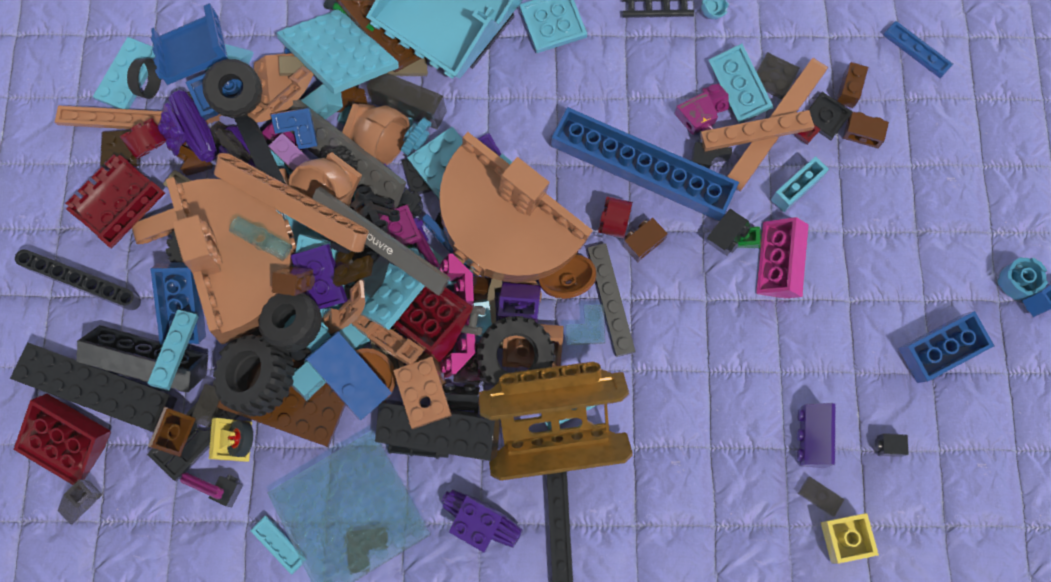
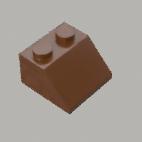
M164 407L148 447L180 457L196 418Z

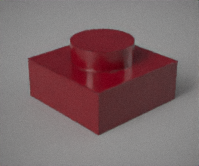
M814 125L813 130L795 133L794 135L808 145L819 133L820 129Z

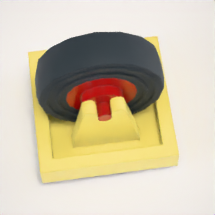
M213 418L209 459L249 462L250 449L254 438L252 422Z

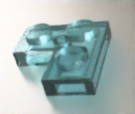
M603 304L584 305L585 324L566 325V345L605 344Z

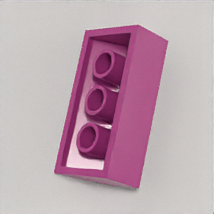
M797 217L763 222L756 294L785 299L802 297L808 237L807 223Z

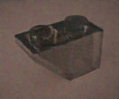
M79 479L64 493L57 511L72 525L102 494L90 481Z

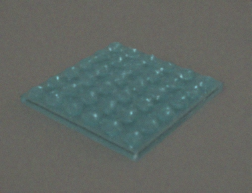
M373 430L267 493L311 582H355L431 535L381 443L375 442L376 434Z

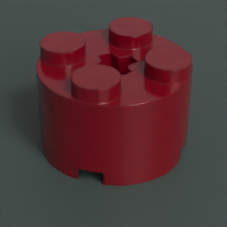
M153 118L146 120L143 126L141 123L133 126L131 133L128 131L120 136L136 159L149 154L153 149H157L166 143L164 135L159 132L158 125Z
M607 196L598 233L624 239L633 202Z

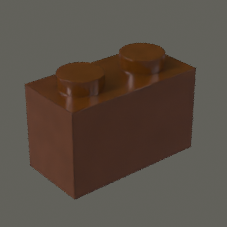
M850 62L844 72L836 101L846 107H855L860 100L869 67Z
M852 112L847 119L842 139L879 149L885 141L889 122L879 117L867 116L862 112Z
M651 218L649 221L647 219L638 226V230L635 232L631 231L624 237L623 247L637 263L667 238L668 233L654 218Z
M290 266L273 272L272 293L296 296L311 290L315 283L313 269Z

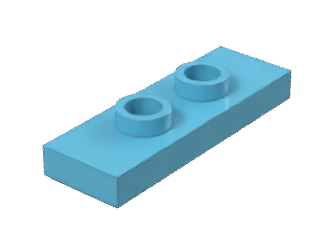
M264 516L250 530L291 575L308 560L267 516Z

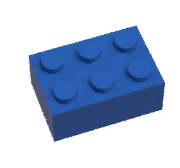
M203 74L185 83L201 117L206 121L220 114L209 106L204 97L202 83L206 74ZM235 79L229 80L223 87V96L226 98L238 97L243 91V82Z

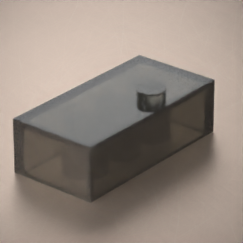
M389 73L371 79L367 85V90L373 104L394 108L406 117L413 118L416 122H420L425 118L432 123L430 127L438 130L447 112L443 95Z

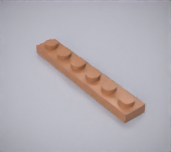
M58 106L55 123L61 126L131 129L139 123L143 126V123L150 118H153L158 125L161 120V112L163 111Z
M807 110L701 131L700 137L704 151H710L813 130L814 124L810 111Z

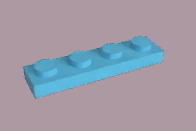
M177 310L149 378L148 384L150 386L170 390L199 318L197 314Z

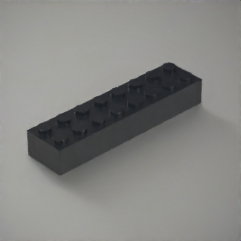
M28 342L10 377L14 381L153 433L164 407L173 410L178 399L164 392L99 368L87 366L77 362V360Z

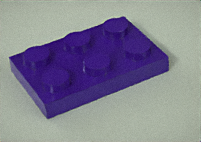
M329 244L290 255L294 267L313 269L315 283L311 290L303 293L312 298L320 309L347 302L343 286L336 287L333 284L335 260Z

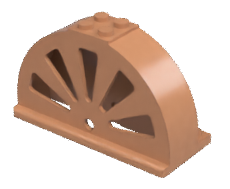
M469 132L463 136L462 145L451 157L442 177L440 216L444 233L453 248V254L463 264L466 263L474 275H481L483 278L487 276L496 280L513 283L530 282L545 278L568 264L584 246L593 230L546 194L550 182L519 157H516L511 164H508Z
M174 177L166 179L177 221L172 222L183 262L193 273L209 331L221 344L229 343V341L259 329V316L263 306L266 305L271 297L278 294L272 293L273 272L293 265L290 255L295 254L297 245L288 219L284 220L282 214H279L273 207L222 179H200L185 183H177Z

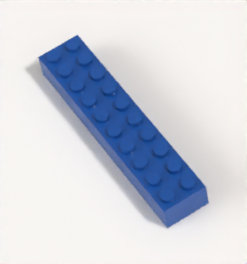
M567 107L551 140V147L719 222L725 215L739 184L736 180Z

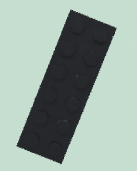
M99 325L77 340V362L148 382L163 344L160 345L159 341ZM186 349L171 388L181 392L192 390L207 375L208 354Z
M386 400L379 404L375 442L491 461L497 457L501 419L490 420L479 413L450 409L452 416L412 429L404 403ZM421 405L422 408L429 407L427 405Z

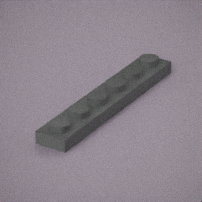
M605 243L588 247L589 258L596 268V284L615 355L620 357L635 353V347L607 245Z

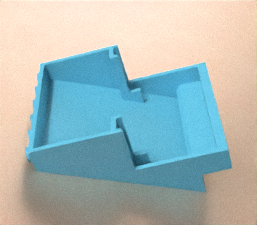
M376 0L366 17L371 20L370 24L377 29L382 27L386 30L385 34L392 39L397 37L401 40L400 44L407 49L413 48L416 50L414 54L422 59L424 57L430 60L429 64L437 69L439 67L445 70L444 74L453 79L454 77L461 78L523 0Z

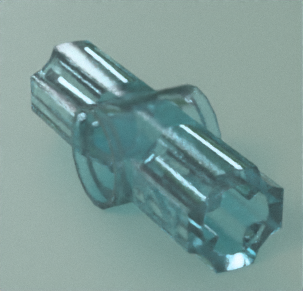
M239 216L231 223L229 232L254 245L256 249L263 250L282 261L290 254L292 245L268 233L265 228L257 227ZM258 236H266L264 241L256 242Z

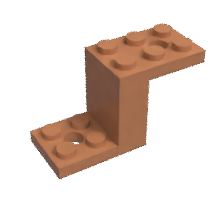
M425 351L412 365L407 364L404 366L398 360L400 368L395 369L394 373L411 428L415 429L452 416L443 390V385L447 383L444 374L441 373L440 363ZM424 397L431 399V404L427 408H422L420 405V401Z

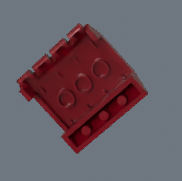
M114 154L104 163L110 169L106 171L101 166L91 176L96 183L93 185L87 180L78 190L83 196L79 198L74 194L65 203L68 205L66 210L87 226L111 249L165 194L161 188L146 178L121 155L117 158Z

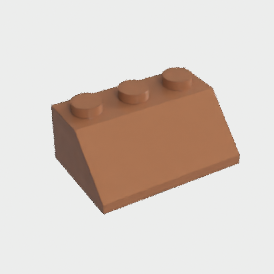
M294 54L265 55L254 62V70L262 84L263 94L260 102L267 106L293 84L289 79L290 76H280L279 56H295Z
M541 324L544 330L550 334V339L554 343L555 361H553L552 367L561 366L564 326ZM510 336L504 339L502 366L530 368L534 361L532 344L521 336Z

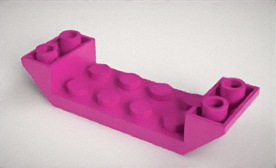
M448 254L441 261L438 269L450 277L449 281H456L454 284V294L474 306L473 273L456 256ZM469 315V317H468V319H467L465 325H469L470 315ZM460 333L455 344L456 353L449 354L441 361L440 370L441 373H444V378L456 374L475 354L474 334Z

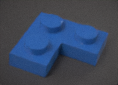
M310 108L271 114L275 134L294 131L298 149L318 146Z

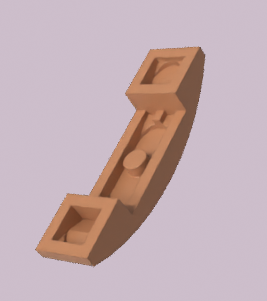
M302 66L289 77L293 84L267 106L260 102L252 112L247 114L248 117L255 122H263L272 119L271 114L285 112L293 105V100H298L307 89L313 76L312 71Z
M359 280L350 289L351 298L339 310L331 308L322 317L323 324L329 328L327 331L329 334L344 329L361 315L365 307L363 280Z
M362 315L351 323L381 349L408 365H412L424 351L422 347L410 339L406 340L392 329L387 330Z

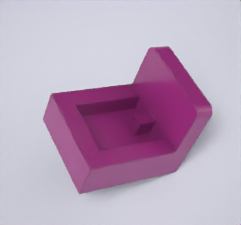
M719 83L702 89V93L708 91L716 113L729 109L728 93Z

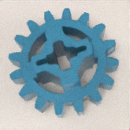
M425 118L418 124L414 122L404 135L403 141L405 143L401 151L409 156L414 149L416 151L419 150L430 135L428 130L432 123Z

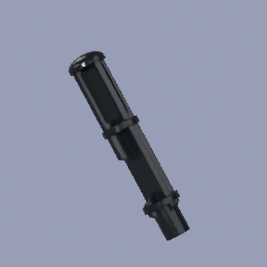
M388 444L387 448L389 454L434 457L436 459L440 457L449 458V454Z

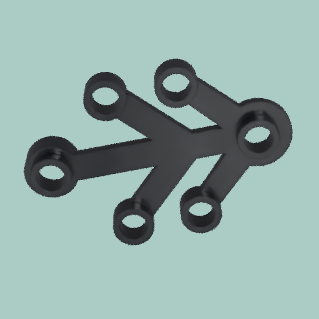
M368 186L359 187L355 193L356 200L348 206L357 212L356 209L364 203L365 206L358 214L364 218L369 214L372 223L386 233L388 232V223L385 220H381L377 213L388 216L391 222L400 220V212L394 209V200L374 195V192ZM372 202L382 204L383 207L375 205Z

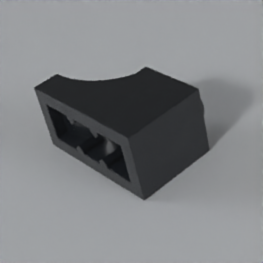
M695 142L691 161L710 169L717 162H728L732 155V147L704 151L703 144Z

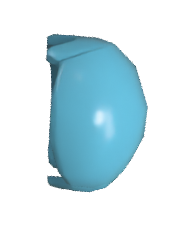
M702 0L701 9L707 18L715 20L727 14L729 3L726 0Z

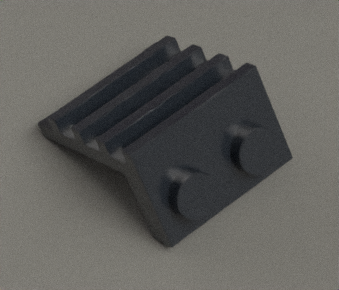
M452 383L444 384L443 390L450 409L474 410V413H478L480 387H475L473 384H465L464 386H456Z

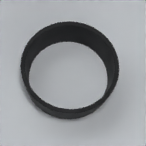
M135 59L130 64L127 72V83L134 95L151 99L158 93L161 80L155 72L157 66L154 59ZM144 63L148 72V81L145 89L141 92L138 77L140 68Z

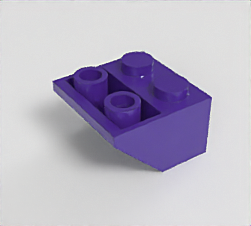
M503 283L499 301V320L510 316H523L533 319L538 323L541 286Z

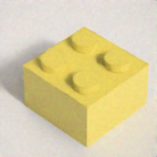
M867 513L820 522L831 564L879 555Z

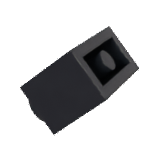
M729 209L708 235V243L728 256L730 252L733 253L736 250L739 240L748 235L750 231L749 221L732 209Z

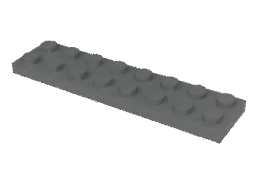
M298 99L293 100V105L289 111L310 107ZM310 108L318 146L307 149L321 159L324 152L338 146L347 147V151H352L350 155L355 156L353 160L357 161V165L354 167H357V171L362 174L357 189L362 186H368L372 189L374 195L393 199L395 202L394 209H397L407 182Z

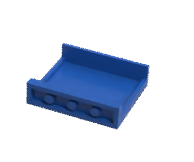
M210 3L204 5V17L161 36L158 35L154 28H151L152 37L150 38L154 45L152 50L155 54L154 62L157 66L155 72L160 80L163 79L167 85L209 68L217 62L228 59L219 16Z

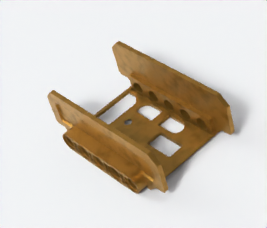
M597 362L578 363L507 373L499 378V383L491 390L479 392L481 416L490 420L501 419L504 446L498 450L497 457L489 461L490 475L503 481L626 463L633 456L628 434L626 432L614 433L609 431L607 404L622 402L629 395L624 373L605 371L601 369L600 364ZM604 404L605 423L593 424L588 421L586 407ZM538 413H541L542 415L539 417L514 420V417ZM571 418L582 420V423L577 427L560 429L559 420ZM551 421L552 430L531 432L529 430L532 424Z

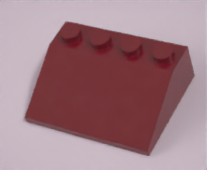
M425 286L393 324V327L422 347L426 353L440 363L453 348L473 307L446 287L442 294L437 295Z
M46 393L30 400L13 450L79 488L105 449L111 431Z

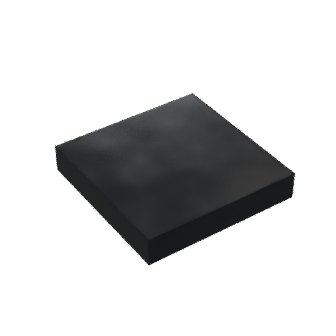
M823 91L808 109L813 124L820 129L819 133L830 141L853 112Z

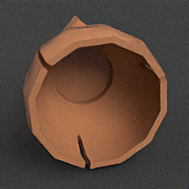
M353 104L342 133L382 164L388 165L402 150L401 148L405 143L403 141L404 135L410 127L409 118L388 106L376 107L368 104Z
M331 152L327 155L326 159H313L301 163L289 176V186L310 198H313L316 189L321 187L349 206L362 174Z

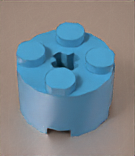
M1020 257L1002 269L997 279L998 285L1006 295L1014 300H1022L1039 293L1046 287L1048 280L1046 281L1047 276L1045 272H1047V269L1042 262L1035 258Z

